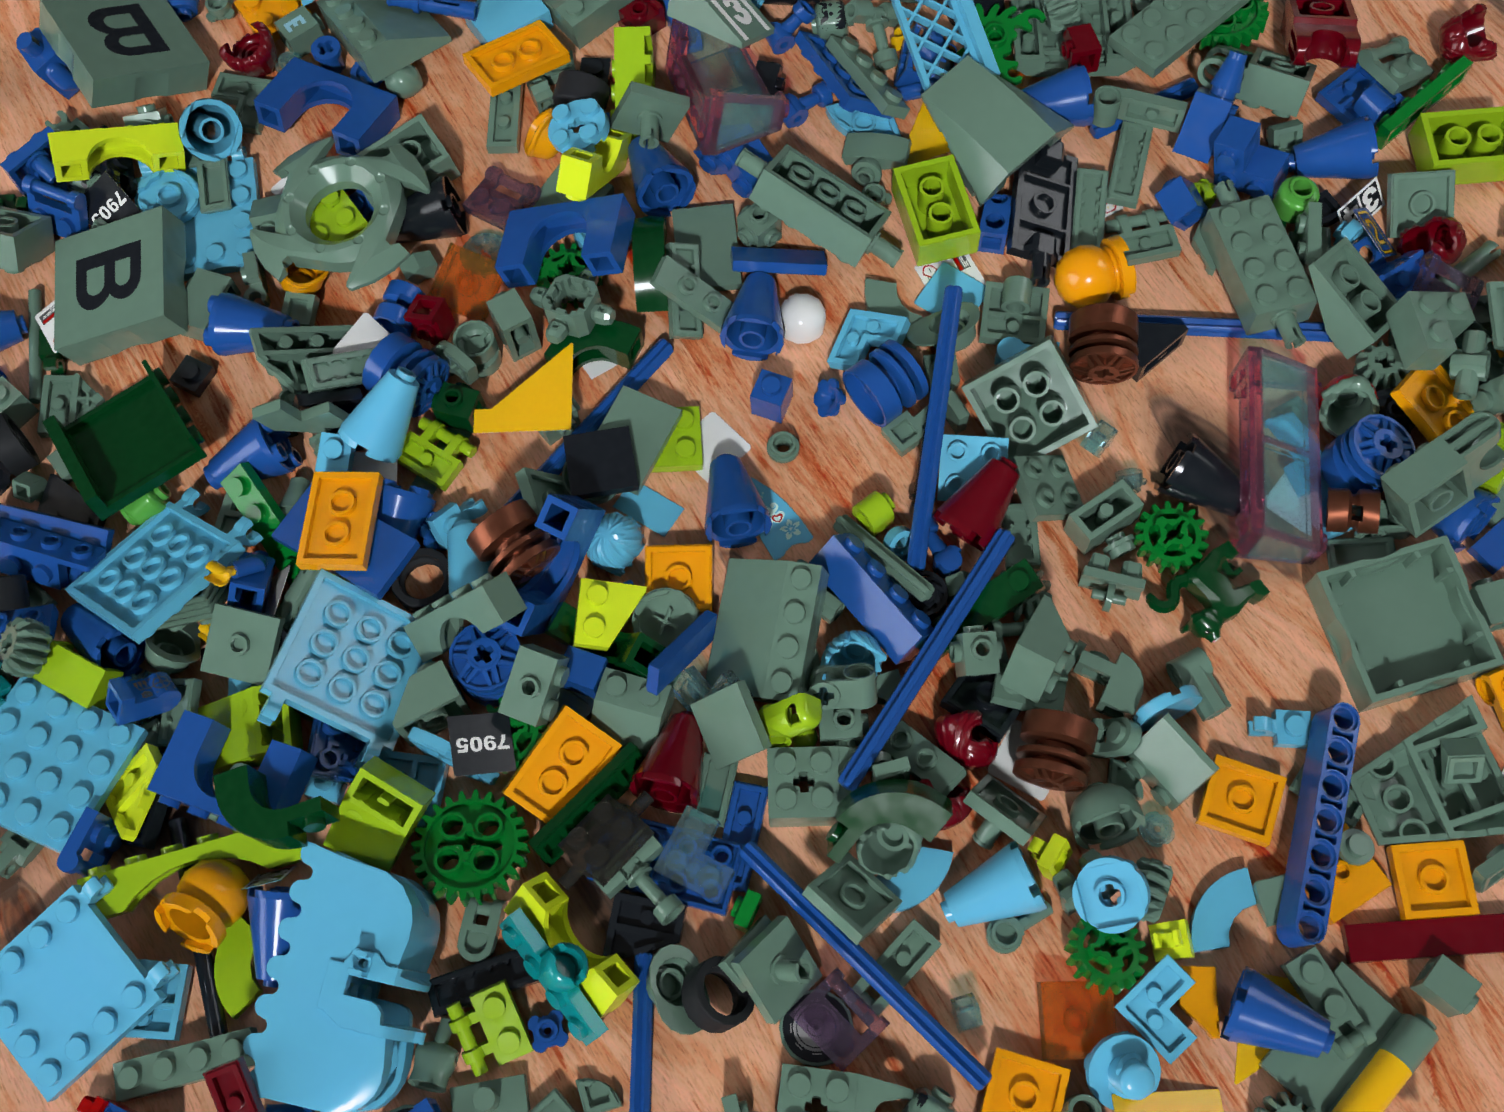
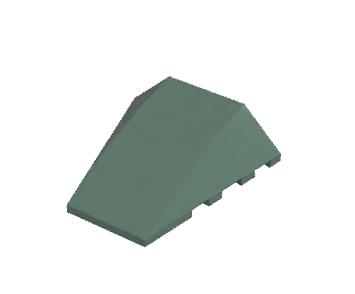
M968 55L921 94V98L939 132H942L951 154L955 156L963 170L964 178L968 184L970 183L975 192V198L980 207L1004 187L1007 178L1045 145L1048 144L1051 147L1074 127L1072 123Z
M1472 695L1352 774L1350 786L1355 793L1378 846L1504 835V776L1482 734L1488 727ZM1477 738L1486 753L1482 783H1443L1441 740Z

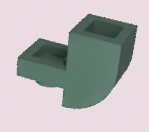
M1083 650L1073 672L1105 686L1095 711L1110 718L1126 717L1131 719L1144 689V680L1138 665L1123 652L1120 653L1116 662L1113 663L1103 653Z

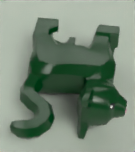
M1228 540L1213 549L1203 561L1197 563L1185 573L1174 576L1167 583L1165 600L1161 601L1152 593H1148L1146 595V603L1157 613L1174 611L1180 603V589L1185 587L1205 609L1191 614L1190 620L1180 629V632L1183 634L1191 631L1197 638H1205L1209 642L1214 643L1220 639L1221 628L1224 623L1234 619L1247 602L1253 605L1264 600L1270 591L1260 579L1240 587L1233 585L1230 579L1236 578L1243 570L1241 567H1235L1232 563L1227 562V559L1232 560L1239 554Z

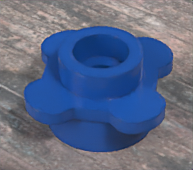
M552 1010L549 1015L543 1017L532 1016L529 1019L527 1026L533 1033L534 1041L532 1047L536 1052L543 1053L547 1048L563 1047L567 1044L569 1036L562 1024L564 1016L559 1010ZM546 1028H551L549 1035L545 1034Z

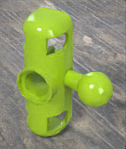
M797 693L777 703L764 705L759 709V716L772 745L770 748L788 747L791 744L794 747H813L816 745L818 737L814 728L822 720V704L820 699L807 693ZM791 704H795L797 713L792 714V709L789 707Z

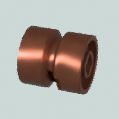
M1329 487L1326 532L1346 533L1349 528H1354L1357 533L1378 534L1381 503L1380 489H1359L1356 494H1352L1349 488ZM1352 505L1361 506V516H1352Z

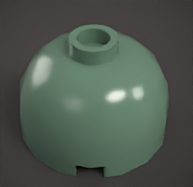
M1103 782L1090 784L1073 801L1069 815L1077 845L1090 850L1088 844L1101 843L1099 846L1100 850L1122 846L1138 836L1137 828L1140 825L1143 828L1146 825L1143 811L1136 797L1123 786Z

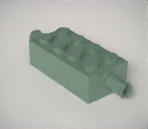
M788 144L768 163L750 152L746 147L739 154L734 165L739 166L758 179L748 199L755 202L760 209L775 215L785 225L798 230L810 238L814 244L824 247L836 255L840 261L848 263L854 268L865 253L874 254L894 268L904 250L899 249L882 238V233H880L890 217L891 211Z
M1226 180L1228 187H1226L1224 181H1221L1213 188L1221 206L1208 209L1200 233L1245 333L1248 336L1278 328L1285 343V348L1292 349V342L1294 348H1297L1306 341V337L1303 335L1298 323L1309 319L1318 302L1313 286L1269 194L1241 201L1233 181Z

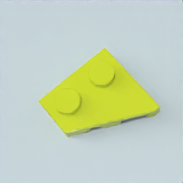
M581 578L573 647L607 652L642 600L647 587Z
M148 743L144 744L132 758L105 801L121 839L134 842L156 796V793L147 790L162 759L157 746Z

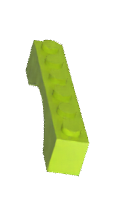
M232 829L233 834L219 838L218 833L196 838L197 845L183 848L182 843L161 848V855L147 859V854L124 859L125 866L111 869L110 864L87 870L89 876L77 879V884L83 887L93 876H97L100 879L106 875L115 887L95 905L106 919L133 912L143 898L161 881L180 869L194 865L201 860L220 858L241 859L254 862L268 869H279L302 862V848H272Z

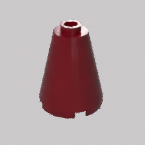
M1003 456L999 460L991 458L935 510L932 515L933 519L943 527L948 523L950 525L949 528L953 531L952 534L972 547L983 551L995 532L1002 525L1020 475L1016 472L1018 466Z
M684 710L670 717L632 777L630 790L633 795L638 799L640 793L648 797L647 804L654 808L674 813H686L687 807L692 806L693 811L697 809L701 793L704 739L693 712Z

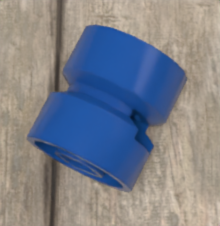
M391 280L383 294L384 302L378 305L373 318L390 334L399 331L411 337L414 328L411 322L405 321L404 315L417 294H426L420 288L407 281Z

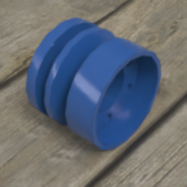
M399 331L391 333L382 339L372 350L364 366L362 383L370 391L389 369H397L399 366L409 369L416 374V380L420 384L412 417L415 418L423 415L431 408L434 394L440 392L443 382L448 381L450 367L447 360L435 355L429 349L422 348L419 342L405 333Z
M891 339L881 344L879 349L876 348L870 352L869 360L861 359L843 372L842 379L845 388L854 404L869 421L881 428L902 414V406L906 408L912 407L916 404V400H921L929 393L927 378L920 365L905 347Z
M1369 414L1326 445L1321 453L1320 467L1325 481L1331 488H1349L1352 494H1356L1359 489H1380L1382 493L1384 490L1380 477L1384 475L1390 466L1401 463L1414 454L1416 448L1407 430L1393 418L1382 414Z
M472 624L465 627L454 638L449 649V666L454 678L474 702L484 706L490 704L493 707H499V698L503 697L521 644L516 634L501 626L482 633ZM489 655L492 660L485 663L483 658Z

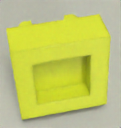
M1056 833L1053 834L1048 843L1034 836L1027 848L1032 852L1031 857L1037 860L1036 864L1042 876L1051 881L1053 876L1064 869L1073 853L1068 840Z
M1180 919L1148 925L1156 963L1167 953L1175 961L1195 958L1188 920Z

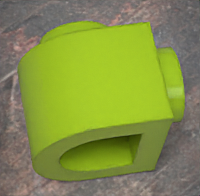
M873 491L852 507V515L867 532L875 537L894 523L895 515L893 510L895 509V504L886 493L880 494L877 491Z

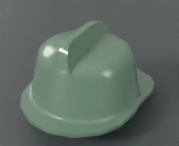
M972 302L961 303L955 352L965 349L976 337L975 325L979 320L980 311L978 306ZM942 310L914 322L906 334L907 340L913 345L922 347L933 346L936 349Z
M191 623L183 629L174 632L170 631L169 628L156 630L151 637L145 639L144 655L147 663L158 671L166 672L169 676L171 673H181L188 668L191 663L200 658L201 654L198 624Z
M670 944L660 948L653 956L646 977V990L649 998L656 1005L662 1021L671 1030L680 1034L692 1035L702 1029L698 1028L688 1017L682 1004L681 989L685 976L699 962L690 949L682 945ZM704 982L705 996L710 1004L709 995Z

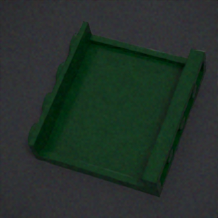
M143 360L141 363L149 374L148 377L65 427L54 415L42 421L84 502L101 521L207 457V454L200 445L205 442V439L194 424L189 427L188 424L192 423L193 420L183 405L177 407L181 400L171 386L165 387L170 384L167 377L159 367L153 370L146 360Z

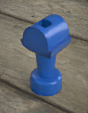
M798 0L793 5L794 13L783 23L770 22L775 30L774 34L766 37V40L774 54H783L790 48L792 49L795 45V37L793 35L795 30L802 22L809 24L817 16L815 10L806 0Z
M824 81L812 86L811 94L797 98L795 95L788 93L775 103L774 111L787 128L802 125L808 117V110L818 105L824 108L833 103L832 93L826 88Z
M932 517L928 544L934 556L932 569L934 573H938L945 579L949 575L960 572L962 566L961 549L958 546H947L936 533L939 525Z

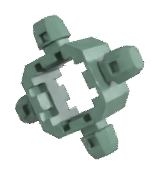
M589 268L583 270L578 277L569 274L555 277L549 288L534 287L530 292L531 302L544 310L549 324L546 329V338L550 343L559 344L564 341L567 335L581 338L589 335L595 324L611 325L616 318L615 310L601 302L597 288L599 277H594ZM575 298H578V301L583 303L584 309L578 308L577 311L572 310L570 314H567V311L562 309L561 303L567 304L568 301H574Z

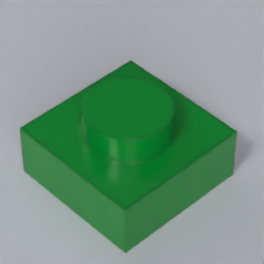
M748 889L745 897L738 896L730 916L735 918L733 922L735 929L746 933L751 928L763 901L761 894Z

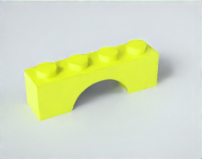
M178 122L75 131L63 130L47 133L57 183L90 180L91 174L97 165L115 157H128L139 160L147 165L153 173L164 170L165 173L174 172L173 169L186 171L185 151L179 136Z
M610 128L606 140L603 142L601 139L594 146L596 151L593 153L571 147L561 155L556 192L566 194V198L572 201H584L626 169L628 146L631 142L632 134Z
M545 871L523 883L504 911L509 916L515 910L521 908L550 948L561 942H570L578 945L585 952L588 958L589 970L585 980L579 984V988L602 1019L621 1006L640 980L617 953L609 956H600L587 950L577 940L568 920L569 897L548 872Z

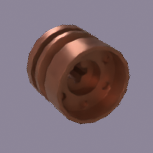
M1098 303L1079 308L1071 314L1069 319V342L1071 345L1068 353L1070 358L1068 365L1077 380L1089 384L1108 385L1129 380L1136 375L1139 368V360L1137 358L1139 348L1136 344L1139 337L1136 312L1127 306L1116 303Z
M523 499L513 501L489 515L476 526L466 540L468 546L480 562L494 559L488 568V572H490L492 577L506 571L515 587L540 573L560 551V545L555 539H549V533L541 529L534 530L538 516L528 502Z
M1045 708L1026 711L1019 737L1027 744L1018 746L1016 750L1018 760H1015L1012 773L1027 783L1049 790L1080 792L1085 790L1089 781L1086 774L1091 770L1092 764L1082 756L1093 754L1099 730L1098 727L1090 720L1069 712Z

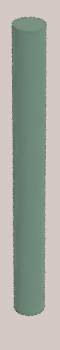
M30 289L28 291L29 401L33 404L41 403L43 386V361L38 356L39 329L41 328L35 319V316L42 311V292L39 289Z

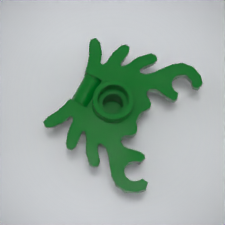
M980 3L976 4V10L1000 70V77L1012 85L1022 83V76L1011 77L1008 75L1010 70L1018 68L1019 63L1017 61L1005 60L1004 58L1011 54L1012 43L1017 39L1018 33L1015 29H1022L1030 33L1032 32V25L1029 24L1028 20L1036 18L1040 23H1044L1046 20L1045 14L1040 9L1031 8L1016 17L1009 18L1017 11L1016 6H1011L997 16L1000 5L995 4L990 9L988 15L984 17L982 5ZM963 47L962 49H960L957 52V55L962 57V55L965 52V48Z

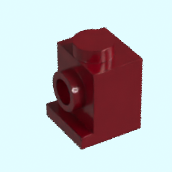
M634 0L618 10L620 17L618 21L619 27L650 26L651 35L666 27L664 6L658 0Z
M1091 23L1067 27L1063 34L1065 41L1061 43V53L1063 59L1068 60V68L1081 64V66L1084 65L1088 73L1098 71L1102 47Z
M417 294L404 315L405 321L411 322L418 338L429 341L433 345L442 340L447 341L457 325L446 299L443 297Z

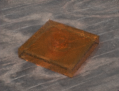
M450 242L428 296L443 297L446 299L450 311L471 320L485 322L489 314L486 302L498 293L503 280L494 268L496 261Z
M1086 981L1037 982L1042 1060L1085 1059V1056L1092 1051L1100 1040L1108 1035L1117 1033L1114 995L1111 987H1109L1104 995H1100L1098 985L1093 984L1090 989H1086Z

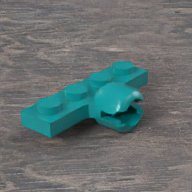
M521 908L511 913L499 925L502 929L504 941L510 948L518 951L524 960L523 964L527 973L533 979L539 980L546 990L545 995L550 1005L554 1009L560 1010L565 1016L571 1034L577 1040L583 1041L586 1046L609 1029L579 988V984L585 980L589 970L588 958L585 952L578 945L570 942H561L550 948Z

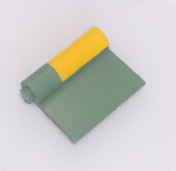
M1341 961L1332 972L1362 1019L1373 1029L1377 1041L1368 1047L1362 1045L1355 1049V1055L1346 1061L1342 1060L1332 1047L1328 1054L1321 1052L1318 1058L1270 1049L1259 1065L1293 1096H1302L1303 1105L1305 1107L1313 1106L1315 1112H1384L1438 1042L1439 1037L1435 1032L1437 1028L1432 1021L1417 1013L1415 1016L1401 1014ZM1347 1023L1338 1027L1344 1036L1352 1033Z

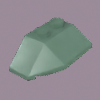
M353 325L250 328L249 335L256 360L293 394L308 391L300 361L333 354L334 347ZM358 385L348 386V387H346V388H348V389L357 388Z

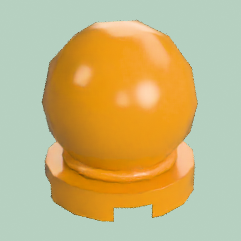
M1119 235L1102 239L1100 247L1093 244L1079 245L1067 251L1055 268L1053 279L1058 295L1065 302L1077 308L1104 303L1111 295L1117 301L1131 297L1130 294L1136 292L1135 265L1128 266L1124 251H1128L1129 247L1124 239Z
M222 858L201 860L184 872L175 892L168 893L162 898L160 904L154 910L155 920L165 933L171 928L177 935L184 939L180 943L182 947L196 953L210 954L215 947H219L227 935L226 928L231 927L243 916L248 902L247 889H241L250 881L241 868L229 860Z

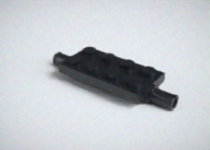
M1062 138L1051 147L1048 144L1045 145L1014 172L1006 254L1032 261L1029 279L1032 281L1033 286L1037 279V287H1046L1050 284V268H1056L1059 260L1071 249L1078 158L1066 154L1064 143L1061 142Z

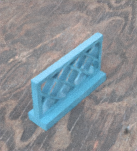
M891 0L924 92L931 87L929 79L933 73L943 77L948 72L937 66L942 56L958 64L968 55L1000 76V70L973 0H945L943 4L934 0H915L919 3L914 12L903 7L900 0ZM923 5L938 11L933 21L918 14ZM942 14L954 19L955 26L953 30L937 23ZM913 21L928 28L924 37L911 32L910 26ZM932 31L947 37L943 47L927 40ZM951 40L964 46L965 52L962 57L947 50ZM923 47L938 54L933 64L921 58L920 52Z

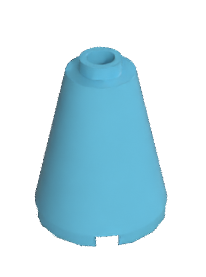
M203 98L192 102L184 109L179 119L178 131L182 144L192 155L205 161L216 162L237 151L242 141L243 127L231 106L218 99Z
M400 366L397 369H389L341 423L338 430L341 439L354 449H356L358 444L368 449L365 455L372 459L386 463H395L402 455L420 386L416 380V374Z
M461 520L454 523L452 529L447 533L449 594L468 583L473 589L471 582L488 573V568L494 560L480 562L468 546L466 540L478 525L477 523H472L471 520Z
M1016 841L1008 843L943 893L945 901L941 902L940 905L948 923L955 921L958 927L1037 913L1048 909L1029 865L1024 861L1022 857L1024 854Z

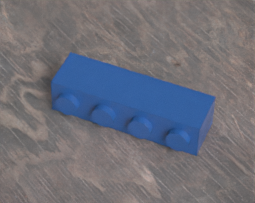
M850 533L833 535L812 558L809 564L822 565L829 573L827 584L866 631L877 640L879 646L895 664L912 660L934 629L930 618L908 599L909 595L905 589L895 584L887 576L886 568L865 551L864 543L857 536Z

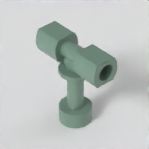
M851 0L844 7L845 18L849 23L866 24V31L874 34L878 50L873 55L876 69L884 71L894 68L899 63L896 49L889 48L885 33L887 27H896L899 24L892 3L883 2L878 7H873L870 0Z
M647 830L629 847L632 851L629 856L617 866L612 862L593 880L610 900L626 885L630 888L639 886L656 906L653 915L665 926L681 914L685 905L675 894L666 896L650 878L649 875L652 868L649 864L665 849Z

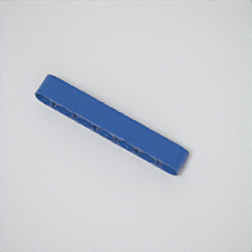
M1341 702L1321 710L1313 716L1276 924L1278 939L1289 948H1299L1320 943L1325 938L1360 727L1358 711L1349 703ZM1317 819L1319 820V822H1320V824H1321V828H1320V826H1319L1318 823H1317ZM1311 853L1313 854V856H1314V858H1315V863H1314V861H1313L1312 858H1311ZM1305 888L1308 890L1309 898L1306 896ZM1299 923L1303 928V935L1300 933Z

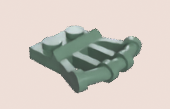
M1024 619L1023 622L1001 623L998 620L990 625L988 631H996L997 638L1001 640L1003 649L1002 658L999 659L1000 673L994 676L990 703L1022 711L1043 708L1063 711L1068 674L1087 644L1080 640L1077 643L1070 638L1065 649L1070 654V657L1061 674H1059L1061 676L1052 693L1049 694L1044 691L1037 704L999 684L1009 662L1003 637L1019 636L1020 638L1030 620Z

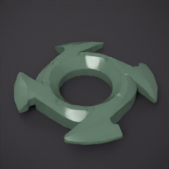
M330 136L308 144L287 157L273 170L274 174L281 179L287 177L276 212V233L251 229L250 238L254 253L261 264L279 282H282L289 274L287 268L294 263L299 268L339 273L351 272L346 286L350 291H354L379 281L395 271L410 256V253L400 243H396L406 214L407 198L403 187L424 194H429L431 187L426 172L418 160L400 144L389 147L390 153L385 157L358 155L326 157L334 144V140ZM343 189H357L366 192L373 198L374 212L367 226L355 236L341 241H327L318 238L311 232L310 220L312 213L318 203L327 195Z

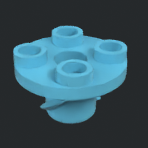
M1128 1031L1104 1037L1084 1059L1083 1066L1090 1092L1101 1104L1111 1110H1114L1112 1094H1116L1124 1099L1142 1100L1156 1092L1158 1088L1161 1066L1157 1053L1147 1041Z

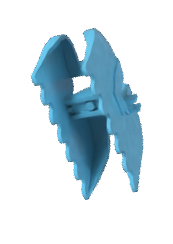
M307 841L308 846L301 849V859L303 863L312 868V876L306 880L295 881L289 891L291 899L300 904L301 913L297 917L283 919L278 926V934L280 938L289 943L290 950L286 955H276L270 958L266 968L268 975L277 980L278 989L273 994L261 995L255 1002V1011L257 1015L266 1020L267 1027L262 1033H251L246 1036L243 1042V1050L246 1055L255 1061V1067L250 1074L258 1091L259 1098L320 1112H368L378 1110L395 1098L404 1086L411 1068L414 1044L423 1045L427 1034L421 1029L412 1027L413 1014L408 1007L403 1004L378 999L381 984L429 992L431 974L427 973L438 944L440 913L432 895L416 881L371 866L342 852H333Z

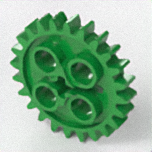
M1250 0L1198 42L1200 43L1199 50H1202L1206 45L1210 46V49L1218 45L1232 46L1233 48L1240 49L1241 43L1247 47L1250 46L1251 40H1258L1260 33L1264 32L1269 16V11H1267L1269 3L1263 2L1264 0Z
M474 789L471 799H467L463 791H459L458 801L453 802L449 796H446V807L442 809L434 804L432 807L436 815L434 817L422 816L427 825L426 828H415V832L421 840L411 842L414 851L418 852L411 856L414 865L418 866L414 871L419 879L424 878L422 884L426 890L434 888L433 894L437 899H440L446 893V900L450 905L456 901L457 897H460L463 906L467 907L470 898L475 897L480 906L483 904V895L487 893L493 900H496L497 893L495 889L500 887L508 892L510 890L507 884L508 878L518 881L520 879L515 868L527 866L525 858L520 856L530 853L528 844L524 843L530 839L528 831L522 829L526 825L522 816L516 817L518 811L514 805L507 808L508 804L504 797L495 802L493 793L490 791L484 799H481L477 789ZM453 826H463L459 833L448 835V831ZM498 826V830L494 834L489 836L483 835L486 828ZM502 846V849H501V850H494V849H496V848ZM451 859L459 860L454 868L450 870L443 869L447 861ZM486 860L495 861L490 869L479 870L482 862Z

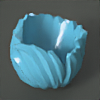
M619 512L604 514L587 551V557L596 567L621 577L626 573L625 567L633 566L632 561L645 546L642 542L644 534L640 530L642 526L635 519H632L630 515L624 516L619 514Z
M851 630L839 634V636L833 638L827 644L821 657L820 666L867 663L874 666L877 677L878 672L882 671L881 663L886 661L887 655L882 651L877 640L870 634L861 630ZM823 674L822 680H825L826 674Z

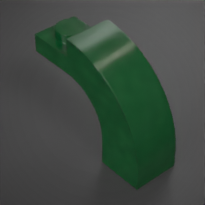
M649 215L635 218L632 254L637 313L668 311V297L649 284L661 258L666 256L667 221L664 217Z
M616 320L611 325L595 324L589 335L581 338L567 335L561 343H551L544 356L546 362H548L570 343H573V375L583 365L593 361H608L631 370L644 345L642 330L634 325Z
M564 601L560 602L544 633L567 647L568 645L573 646L577 609ZM619 632L607 652L590 649L582 650L607 658L611 669L647 678L648 664L666 647L642 632Z
M247 764L213 776L217 804L226 821L238 832L266 846L276 849L308 846L306 832H319L324 830L326 825L340 821L339 807L321 796L286 808L272 809L268 798L266 775Z
M883 779L865 784L851 792L837 806V822L831 827L826 836L828 841L827 856L839 864L865 831L883 823L904 825L931 842L953 815L952 800L928 785L908 779Z

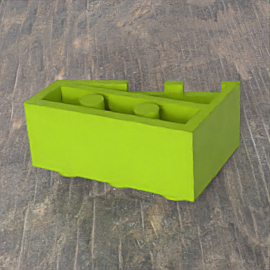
M650 26L614 27L612 76L615 78V84H611L612 103H615V109L631 81L655 87L656 64ZM611 109L610 111V120L615 109ZM632 134L631 140L638 137V135Z

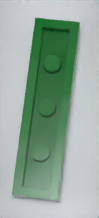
M1463 55L1454 64L1451 62L1447 63L1439 71L1435 80L1428 79L1416 92L1417 95L1413 98L1410 96L1406 97L1399 104L1393 115L1388 113L1383 116L1375 126V129L1378 130L1376 133L1378 149H1383L1414 123L1420 113H1426L1457 87L1465 78L1473 62Z
M249 462L240 463L220 483L242 516L252 521L254 525L251 529L261 534L264 538L261 544L269 556L276 560L275 565L281 571L290 565L286 581L291 586L300 571L296 565L298 553L278 543L271 536L285 518V514Z

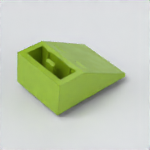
M262 685L247 688L199 707L197 714L214 719L231 729L216 761L213 774L228 771L237 763L247 764L251 767L260 766L272 739L303 749L301 715L292 707L283 704L278 717L270 726L257 721V717L269 697L259 692Z
M374 756L360 767L339 806L340 821L332 823L323 845L334 852H342L371 866L390 872L436 793Z

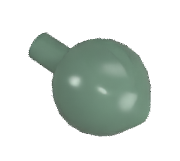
M413 64L382 79V81H385L388 91L402 99L415 96L423 87L421 75Z

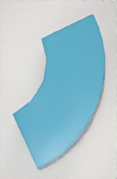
M839 103L826 106L828 119L844 136H847V133L870 132L902 137L894 117L887 119L856 110L848 112Z
M413 726L408 735L409 741L424 754L453 767L450 742ZM497 772L467 775L466 777L488 785H495L500 774Z
M921 847L914 866L907 873L899 872L891 880H887L883 876H876L903 901L894 913L903 912L915 907L939 888L948 873L954 852Z
M1248 867L1238 869L1221 877L1199 899L1189 924L1194 953L1230 947L1229 931L1234 918L1242 910L1257 904Z

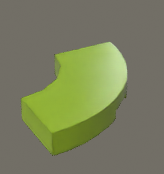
M243 916L231 927L226 928L227 935L217 948L214 963V979L218 996L228 1014L236 1020L264 992L256 980L250 923Z

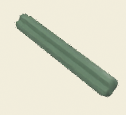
M848 515L838 516L835 519L836 522L833 528L839 534L850 533L857 536L864 543L865 551L873 559L878 560L886 568L887 574L920 602L929 600L935 590L934 586Z

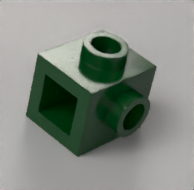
M443 382L440 392L434 394L431 408L438 421L446 426L473 432L474 410L485 409L486 407L481 392L461 382L455 384Z

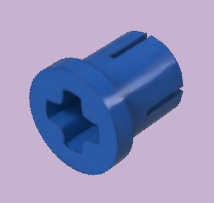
M326 35L317 38L312 43L311 53L314 59L320 63L321 67L339 74L344 70L345 62L341 55L342 47L337 38Z

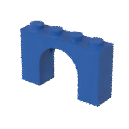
M293 57L253 100L259 123L283 133L306 110L314 106L337 104L348 108L349 111L332 129L336 153L341 155L358 154L386 136L400 120L397 95Z
M624 193L589 198L584 201H570L512 210L509 212L494 268L508 288L536 285L542 261L548 249L565 236L574 233H586L581 257L592 275L596 277L623 273L636 215Z
M548 494L534 526L551 534V539H555L560 545V551L540 573L534 576L525 586L517 589L527 609L499 626L520 637L544 633L558 604L563 601L565 602L606 510L578 496Z
M184 710L147 790L160 795L159 803L175 809H179L182 803L189 806L187 813L205 820L208 819L210 814L218 816L217 824L236 830L226 821L218 807L212 780L214 766L231 729L214 719ZM273 739L258 771L266 775L268 798L272 809H282L300 802L318 758L303 749Z

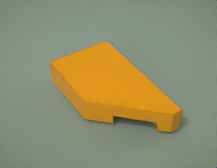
M1181 966L1196 983L1177 1001V1005L1211 1039H1219L1216 967Z

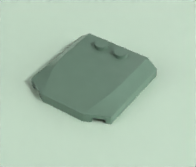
M1009 0V7L1016 6L1017 8L1016 13L1010 16V18L1016 17L1031 8L1042 11L1040 0ZM1076 0L1081 18L1078 25L1091 23L1102 47L1098 71L1088 73V75L1120 76L1135 68L1134 64L1107 45L1109 36L1132 18L1130 0ZM1036 18L1028 20L1029 24L1032 25V32L1028 33L1022 29H1015L1018 34L1012 46L1014 61L1019 63L1016 70L1027 77H1050L1068 68V60H1064L1061 53V43L1065 41L1063 38L1064 33L1054 34L1048 27L1046 20L1044 23H1040Z

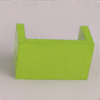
M52 640L49 648L51 652L48 653L47 663L42 665V670L39 674H34L31 678L87 709H90L92 706L107 709L105 703L109 679L122 677L124 672L119 669L103 668L74 652V645L69 642Z

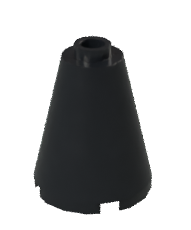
M441 176L429 183L431 187L429 194L416 191L407 197L406 214L396 243L454 238L468 234L469 226L465 210L460 211L458 202L461 201V198L449 177Z
M1188 433L1186 436L1190 441L1187 444L1183 441L1177 444L1160 470V473L1165 475L1162 483L1156 480L1154 489L1162 494L1231 517H1235L1239 513L1244 515L1254 501V498L1251 496L1252 488L1199 436L1194 433Z

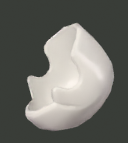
M796 293L784 300L780 310L785 339L796 344L811 343L820 338L826 322V309L820 299L810 294Z

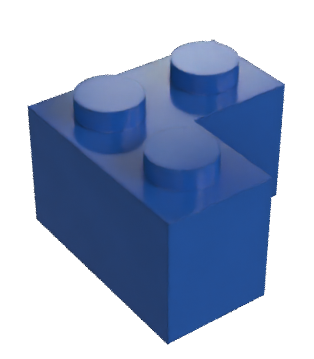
M1201 85L1196 90L1172 152L1208 164L1211 156L1214 157V142L1230 115H1236L1239 106L1234 105L1236 98L1234 100L1222 98L1212 94L1210 88Z
M1230 115L1214 142V184L1217 185L1219 182L1224 181L1226 187H1228L1226 180L1229 179L1233 181L1236 191L1248 194L1254 198L1269 194L1273 201L1280 184L1288 175L1290 153L1260 145L1261 123Z
M749 124L717 127L693 151L699 158V164L705 172L710 175L726 174L732 182L734 191L743 198H749L758 179L739 166L734 165L741 151L746 147L750 152L767 163L773 160Z

